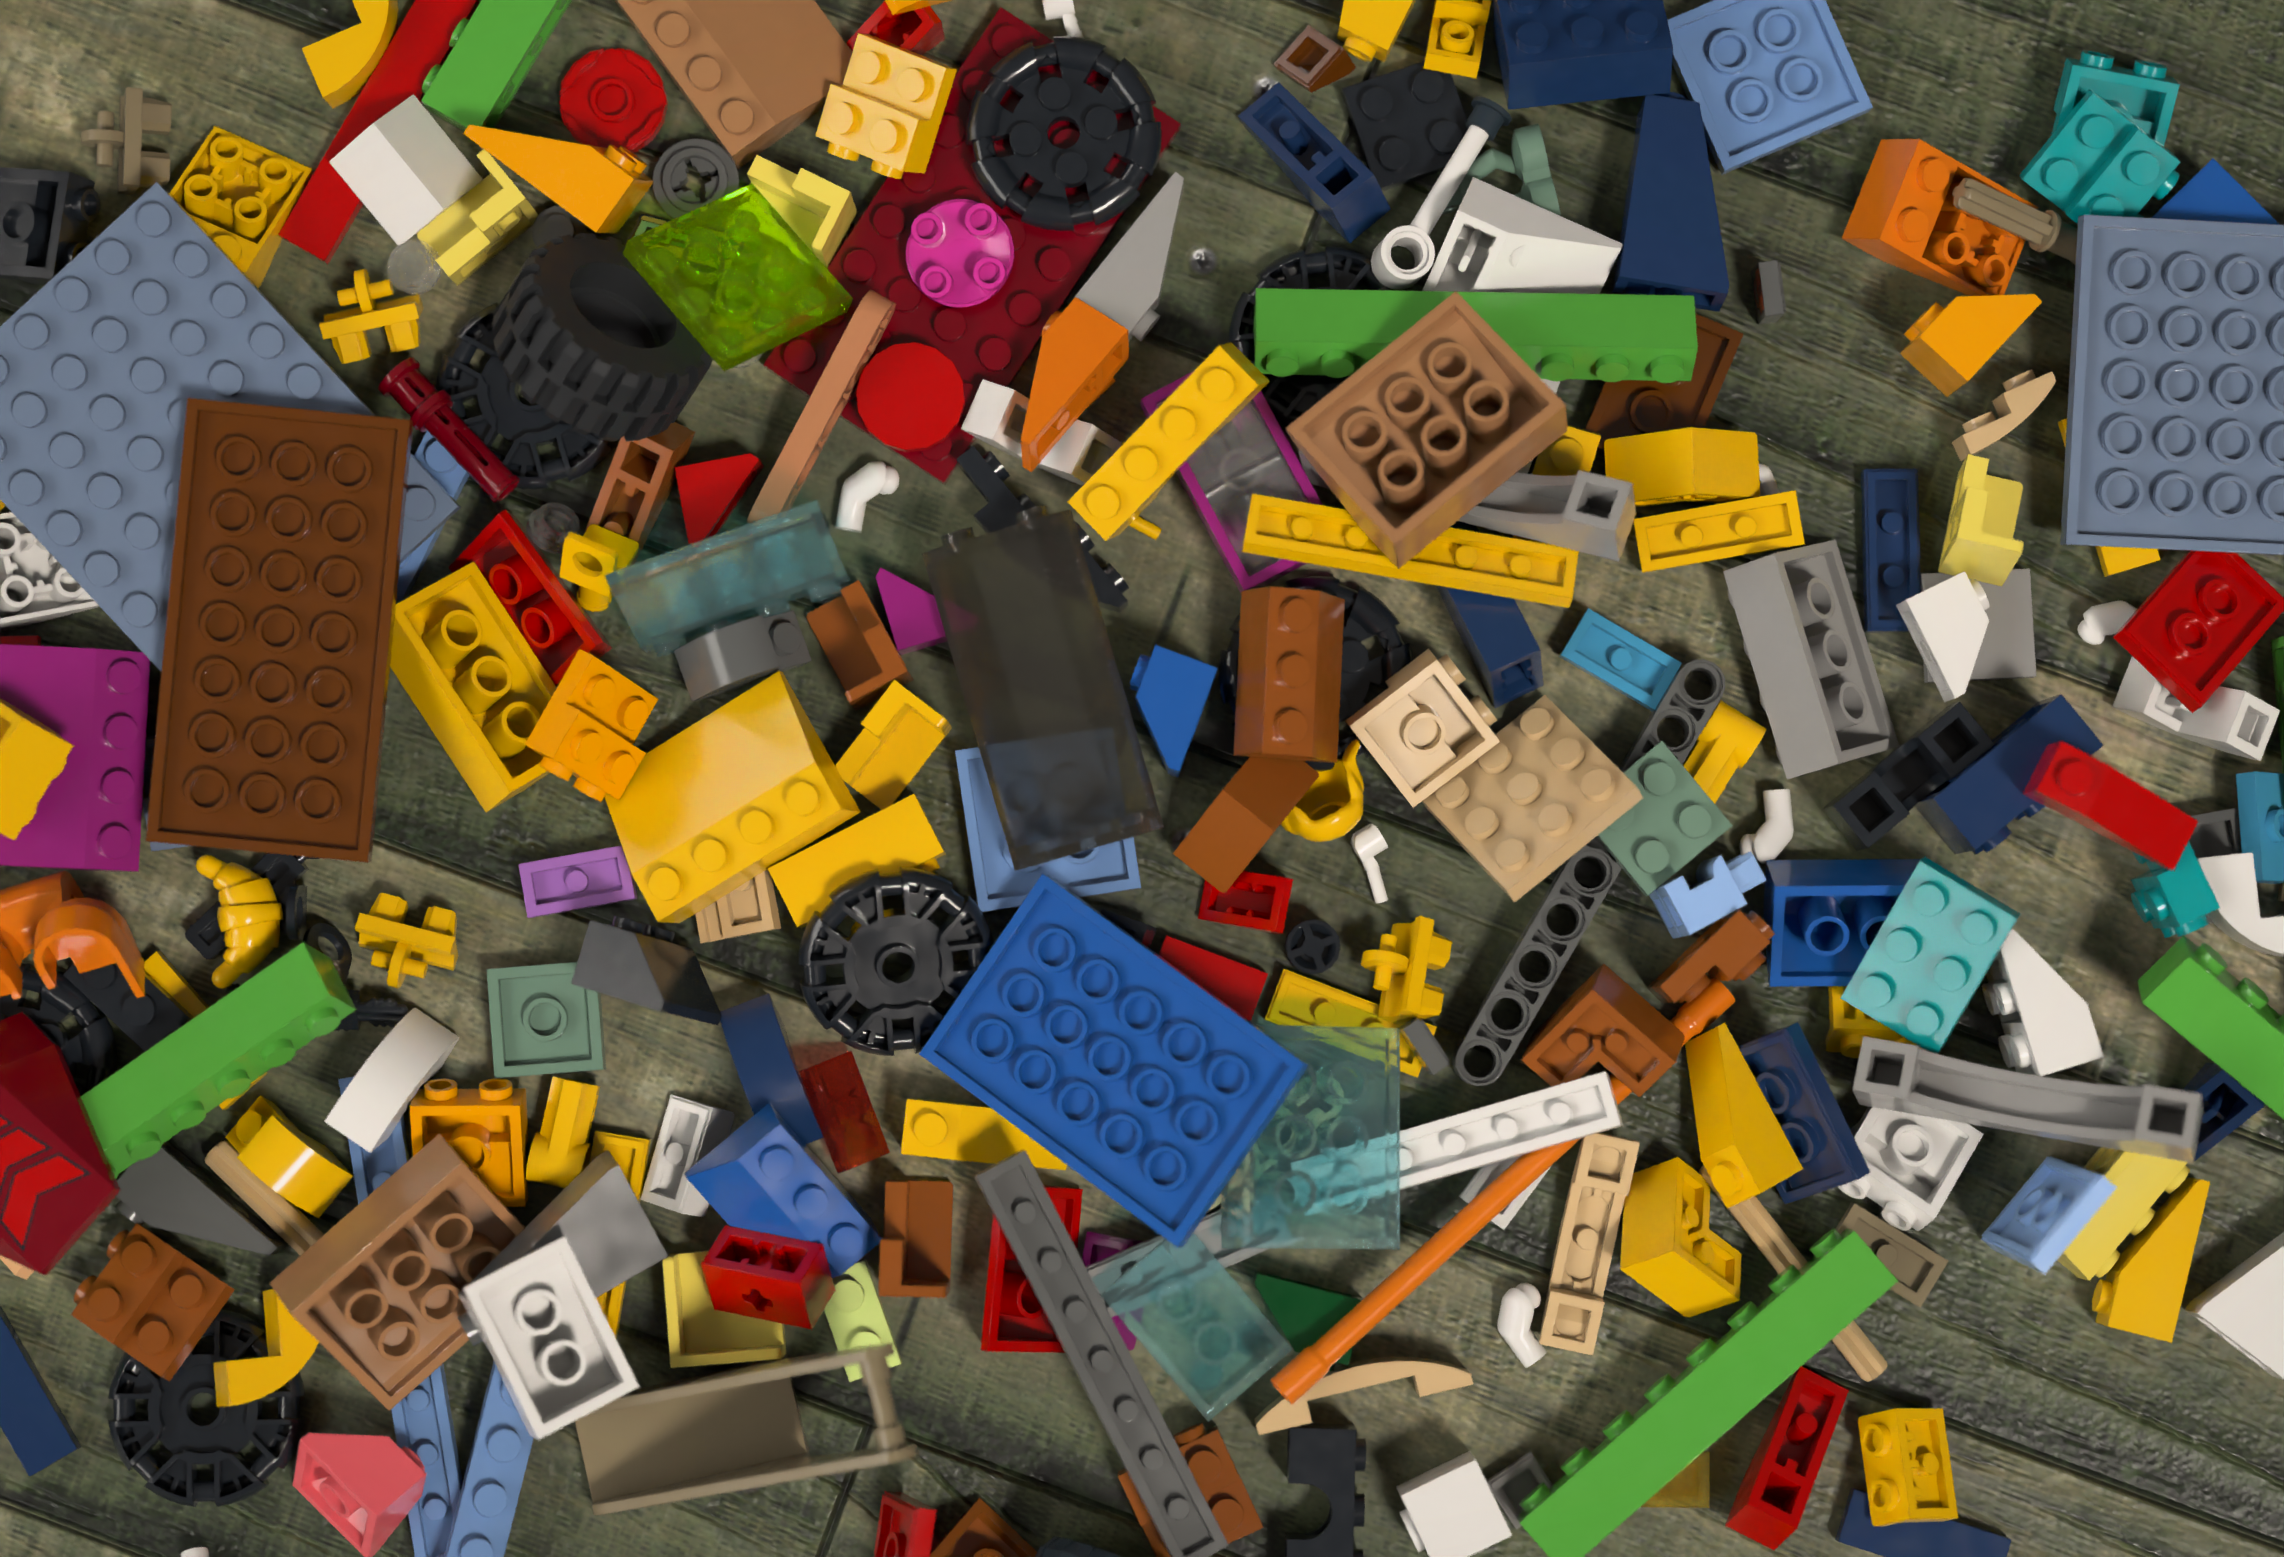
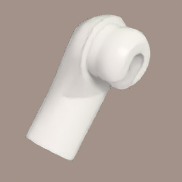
M873 461L867 463L847 478L841 489L835 528L850 532H862L867 501L879 493L890 495L896 491L899 485L897 470L894 467L886 466L882 461Z
M1790 789L1763 791L1765 823L1757 830L1756 834H1745L1740 840L1741 855L1751 851L1756 861L1766 864L1767 860H1775L1792 839L1794 827Z
M1526 1282L1520 1283L1516 1288H1510L1502 1297L1497 1321L1499 1333L1525 1368L1533 1365L1547 1353L1530 1330L1534 1309L1540 1306L1541 1296L1535 1286Z

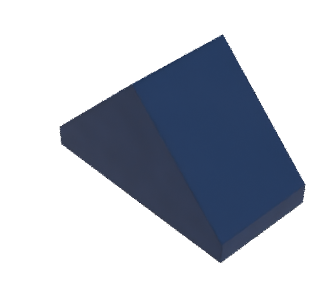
M2206 1062L2182 1090L2202 1095L2203 1113L2194 1162L2265 1106L2260 1099L2216 1063Z

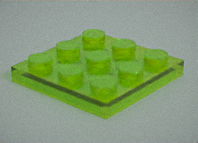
M753 183L629 239L623 252L627 260L724 372L846 313L853 300L850 294Z

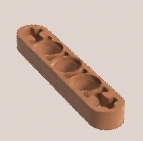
M870 290L858 305L749 513L747 520L749 524L773 536L784 522L860 379L862 370L869 362L891 320L896 307V303Z

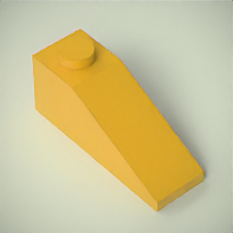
M1726 1023L1688 1041L1685 1044L1700 1157L1726 1208L1752 1198L1803 1169Z
M918 1098L907 1099L901 1154L996 1164L1023 1149L1035 1168L1067 1169V1165L989 1106Z
M2186 1177L2182 1184L2154 1214L2149 1224L2121 1253L2115 1265L2107 1272L2106 1279H2100L2097 1282L2092 1298V1310L2098 1312L2095 1323L2172 1343L2210 1186L2209 1181Z

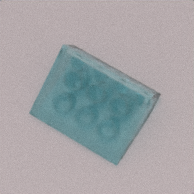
M817 500L605 575L608 585L640 648L645 652L655 650L657 657L674 653V650L687 644L686 638L703 632L708 634L737 623V620L757 613L758 616L762 615L765 618L791 610L788 602L809 595L811 602L833 597L841 593V583L850 581L830 521Z
M1256 1025L1306 1061L1309 1066L1222 1190L1221 1248L1400 1249V1028Z

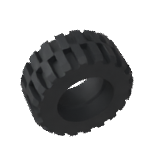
M580 233L574 237L568 234L550 239L549 242L540 244L531 252L498 306V311L494 316L493 333L498 359L505 361L503 363L504 372L511 383L517 382L522 387L521 395L531 404L536 402L546 410L544 414L558 423L561 419L572 425L571 430L583 435H587L590 432L599 434L601 440L616 441L621 439L622 436L626 442L641 440L658 435L667 430L670 424L676 421L711 367L714 358L712 326L708 325V314L703 304L695 302V292L686 282L681 283L674 277L675 271L664 262L658 264L648 257L650 253L637 246L631 249L622 245V240L609 236L601 240L597 239L595 234Z

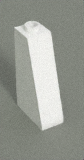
M2284 1232L2194 1298L2185 1308V1311L2268 1374L2284 1380Z

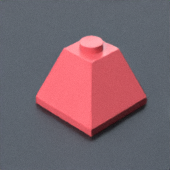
M308 1433L300 1439L293 1486L364 1557H373L422 1497L427 1474L424 1472V1465L420 1458L408 1447L403 1446L400 1448L389 1436Z

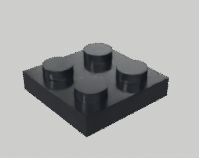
M1424 61L1342 88V96L1366 166L1375 175L1382 192L1442 172L1468 130L1465 125L1467 118L1452 75L1423 69Z

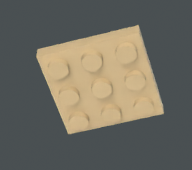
M1546 695L1542 696L1496 734L1500 741L1498 744L1422 801L1426 809L1514 903L1643 799L1637 786Z

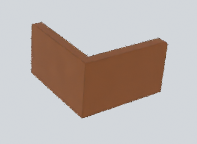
M859 580L841 589V596L816 608L806 616L846 691L844 694L856 711L881 698L894 680L902 686L913 681L911 674Z
M1249 757L1173 854L1222 893L1227 892L1319 777L1318 772L1305 761Z
M1603 963L1532 1034L1521 1061L1551 1087L1580 1079L1597 1062H1600L1640 1097L1676 1063L1685 1035Z
M924 1180L885 1181L884 1237L880 1240L879 1296L946 1298L949 1294L951 1287L953 1220L952 1182Z

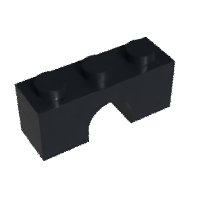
M1961 702L1947 706L1827 804L1823 810L1856 851L1867 849L1910 814L1909 811L1923 798L1946 781L1956 777L1995 744Z
M1308 1423L1288 1428V1483L1309 1484L1318 1487L1329 1498L1330 1508L1325 1522L1316 1530L1308 1533H1285V1557H1363V1549H1353L1354 1527H1364L1365 1495L1355 1493V1471L1365 1472L1366 1438H1356L1354 1424Z

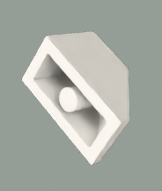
M1964 571L1896 605L1944 702L1965 694L1989 623V618L1985 612L1990 607L1986 593L1976 579L1970 581Z

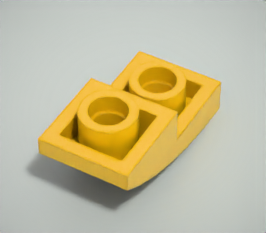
M1435 0L1423 69L1477 78L1491 0Z

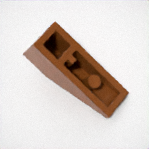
M676 422L671 423L667 430L658 435L641 440L626 442L624 437H621L585 529L586 532L591 524H595L639 543L638 553L616 586L619 590L624 586L677 480L675 467L683 465L695 435L694 431Z

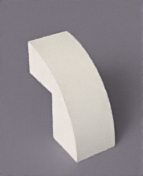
M982 379L961 429L985 443L1022 460L1021 435L1029 398L1014 389ZM1077 419L1037 467L1083 486L1120 448L1121 442L1095 425Z
M2131 657L2112 706L2125 714L2174 735L2214 749L2258 761L2262 759L2280 712L2277 708L2246 691L2219 686L2201 708L2191 713L2134 657Z
M2253 852L2197 858L2220 906L2219 909L2206 914L2211 921L2226 935L2250 949L2284 957V915L2260 917Z
M416 1007L413 1008L397 1023L370 1055L335 1104L325 1123L371 1153L390 1137L421 1085L439 1072L460 1037Z

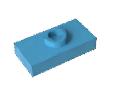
M1589 608L1584 612L1559 655L1560 658L1651 711H1654L1682 664Z
M2258 771L2236 774L2242 853L2253 852L2256 883H2284V774Z

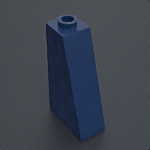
M1675 92L1645 95L1637 118L1620 235V243L1623 246L1617 256L1612 294L1694 295L1695 308L1719 312L1728 295L1729 279L1700 103L1686 100L1683 95Z
M1460 521L1450 526L1451 528L1479 532L1476 525ZM1437 586L1494 708L1544 686L1540 647L1513 598Z

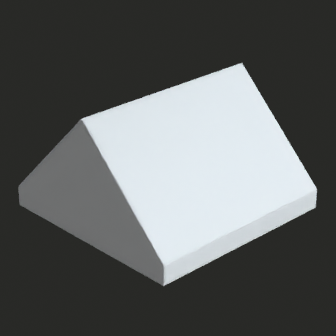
M414 94L372 123L329 161L331 166L398 247L402 246L483 180Z

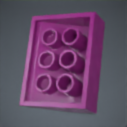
M0 644V698L48 726L74 745L67 756L64 769L51 781L37 804V810L33 819L22 828L15 841L0 834V866L139 872L150 660L143 652Z

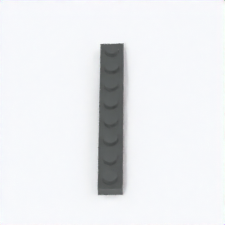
M1022 1149L975 1174L974 1177L1170 1557H1209L1229 1546L1026 1151Z

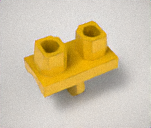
M361 269L353 273L355 287L337 291L341 307L359 303L360 307L325 314L324 322L319 323L323 340L332 339L333 346L341 363L346 364L371 356L372 353L366 330L385 327L391 352H400L419 347L421 343L419 318L424 308L420 293L376 303L377 298L394 295L391 280L371 283L367 270Z
M379 893L369 914L359 913L355 931L359 932V947L374 950L371 965L388 970L387 985L399 989L404 982L406 974L424 979L428 970V964L454 971L458 959L455 939L457 928L456 913L452 910L436 906L428 907L421 928L406 925L403 923L408 911L407 901L394 895Z
M1418 916L1411 923L1393 924L1391 934L1381 935L1379 950H1366L1362 953L1361 966L1375 972L1373 988L1382 990L1377 1018L1394 1022L1408 1017L1427 1019L1438 1016L1441 1013L1444 993L1441 988L1426 984L1425 978L1427 968L1432 970L1445 968L1450 959L1452 941L1433 931L1435 920Z

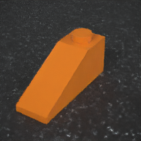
M1076 297L1063 312L1056 311L1053 313L1042 330V341L1021 435L1023 468L1030 472L1037 467L1129 359L1128 329Z

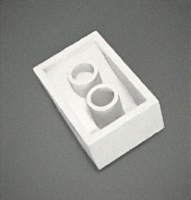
M565 1236L463 1287L503 1382L531 1437L539 1440L639 1387Z

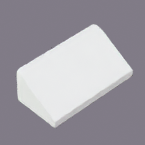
M670 1095L640 1200L681 1214L704 1217L709 1203L690 1183L684 1173L729 1137L734 1113L676 1095Z

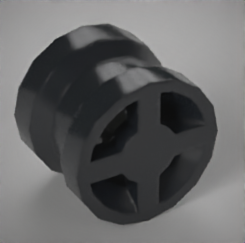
M1315 919L1303 921L1293 927L1287 935L1284 946L1286 957L1291 966L1306 974L1322 973L1331 968L1337 961L1341 949L1339 936L1334 928L1324 921Z

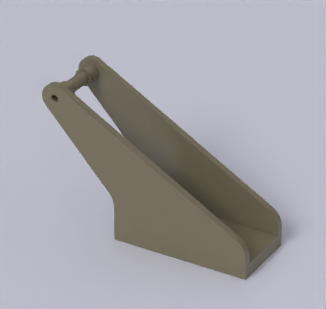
M892 1342L788 1358L786 1354L782 1359L750 1362L638 1388L575 1420L593 1501L591 1504L593 1515H604L885 1465L917 1456L915 1443L906 1444L902 1423H897L888 1379H891L887 1357L895 1354ZM859 1363L863 1385H868L877 1424L874 1434L878 1448L810 1456L792 1376Z

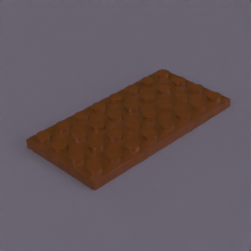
M187 398L146 841L367 863L372 861L413 430L412 420Z

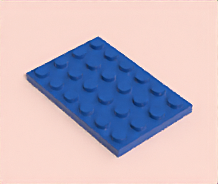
M1043 873L919 1053V1055L1173 1245L1180 1248L1185 1246L1309 1066L1306 1061L1055 879Z

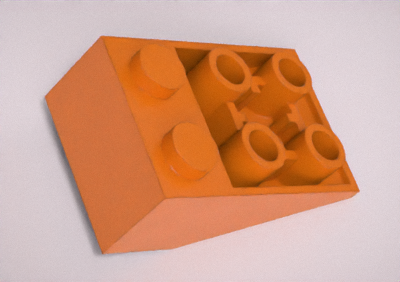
M1881 139L1841 239L1883 262L1968 296L2004 295L2026 240L1957 209L1953 205L1954 197L1952 192L1955 186H1959L1964 178H1972L2033 208L2038 209L2039 207L1921 139Z

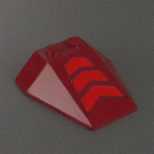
M20 1012L0 1021V1255L47 1276L121 1190L60 1047L28 1014Z

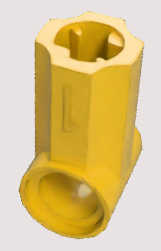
M1720 699L1696 740L1695 746L1682 765L1715 804L1736 769H1741L1749 760L1767 729Z
M552 1077L541 1131L535 1134L526 1166V1180L566 1188L589 1165L591 1143H588L595 1117L600 1086L572 1079Z

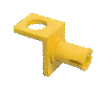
M591 524L583 536L569 532L564 539L559 577L579 585L576 597L577 602L582 608L592 612L603 611L609 607L613 591L638 553L639 543L595 524Z

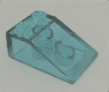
M1194 1232L1183 1248L1176 1247L1167 1239H1164L1100 1294L1208 1422L1293 1350L1287 1340Z

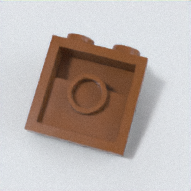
M1735 910L1715 921L1647 988L1661 1003H1676L1677 1001L1689 1003L1712 981L1706 973L1719 981H1729L1732 979L1737 981L1739 978L1744 981L1767 959L1761 951L1770 943L1769 940L1775 933L1755 912L1751 911L1749 914H1746L1740 910Z
M136 1223L131 1232L123 1230L110 1242L107 1249V1257L110 1258V1261L98 1277L95 1275L89 1276L79 1285L74 1295V1302L77 1304V1307L71 1315L170 1382L235 1289L157 1235Z
M1203 1422L1175 1434L1173 1438L1228 1544L1264 1528L1217 1425L1206 1430ZM1125 1468L1118 1471L1121 1485L1155 1556L1170 1557Z

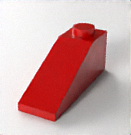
M2063 741L2046 746L2023 792V795L2170 871H2174L2199 822L2110 765Z
M1802 1366L1795 1371L1743 1477L1725 1526L1772 1550L1779 1547L1797 1530L1849 1392L1848 1389Z

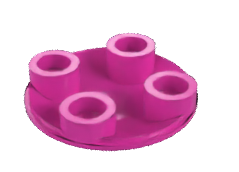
M967 199L945 201L920 214L913 221L906 246L907 267L916 286L931 300L949 307H970L994 296L1007 281L1014 261L1013 239L1003 219L990 206Z

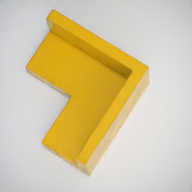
M1689 427L1611 438L1604 442L1606 477L1632 483L1635 506L1680 501L1720 503L1760 497L1758 439L1755 432Z
M894 680L861 724L864 729L835 767L843 781L883 810L896 802L952 729V726L943 716Z
M1679 1157L1633 1173L1629 1195L1625 1196L1623 1207L1620 1270L1684 1317H1693L1740 1301L1742 1253L1709 1229L1711 1187L1701 1174Z

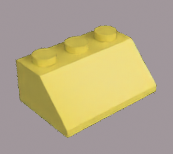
M2100 1147L2083 1168L2103 1175L2117 1188L2057 1261L2077 1278L2090 1281L2094 1275L2098 1278L2103 1277L2119 1259L2120 1252L2116 1248L2129 1233L2133 1236L2139 1234L2152 1220L2155 1210L2151 1206L2164 1191L2168 1194L2172 1193L2186 1179L2190 1172V1169L2186 1166L2188 1162Z

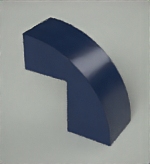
M770 994L762 995L720 1011L722 1029L753 1114L755 1115L770 1103L805 1144L824 1138L814 1103L798 1072L785 1025Z

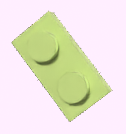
M867 1260L856 1262L842 1275L832 1278L835 1292L824 1309L838 1350L892 1342L895 1354L887 1357L889 1368L900 1365L902 1360ZM859 1363L844 1366L849 1382L862 1378Z

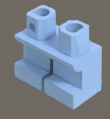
M1751 851L1743 855H1737L1726 862L1719 855L1704 860L1699 864L1696 870L1698 883L1689 887L1684 877L1680 876L1665 881L1649 896L1670 935L1675 939L1691 935L1745 906L1747 902L1742 893L1767 880Z

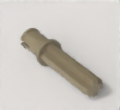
M1964 178L1959 186H1955L1952 196L1954 197L1953 205L1957 209L2029 241L2030 247L2037 252L2048 250L2076 265L2078 228L2061 221L2060 214L2053 210L2042 212L1972 178Z

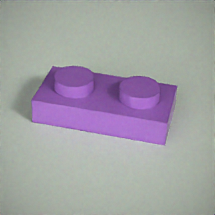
M622 845L518 864L527 918L638 899L635 881Z

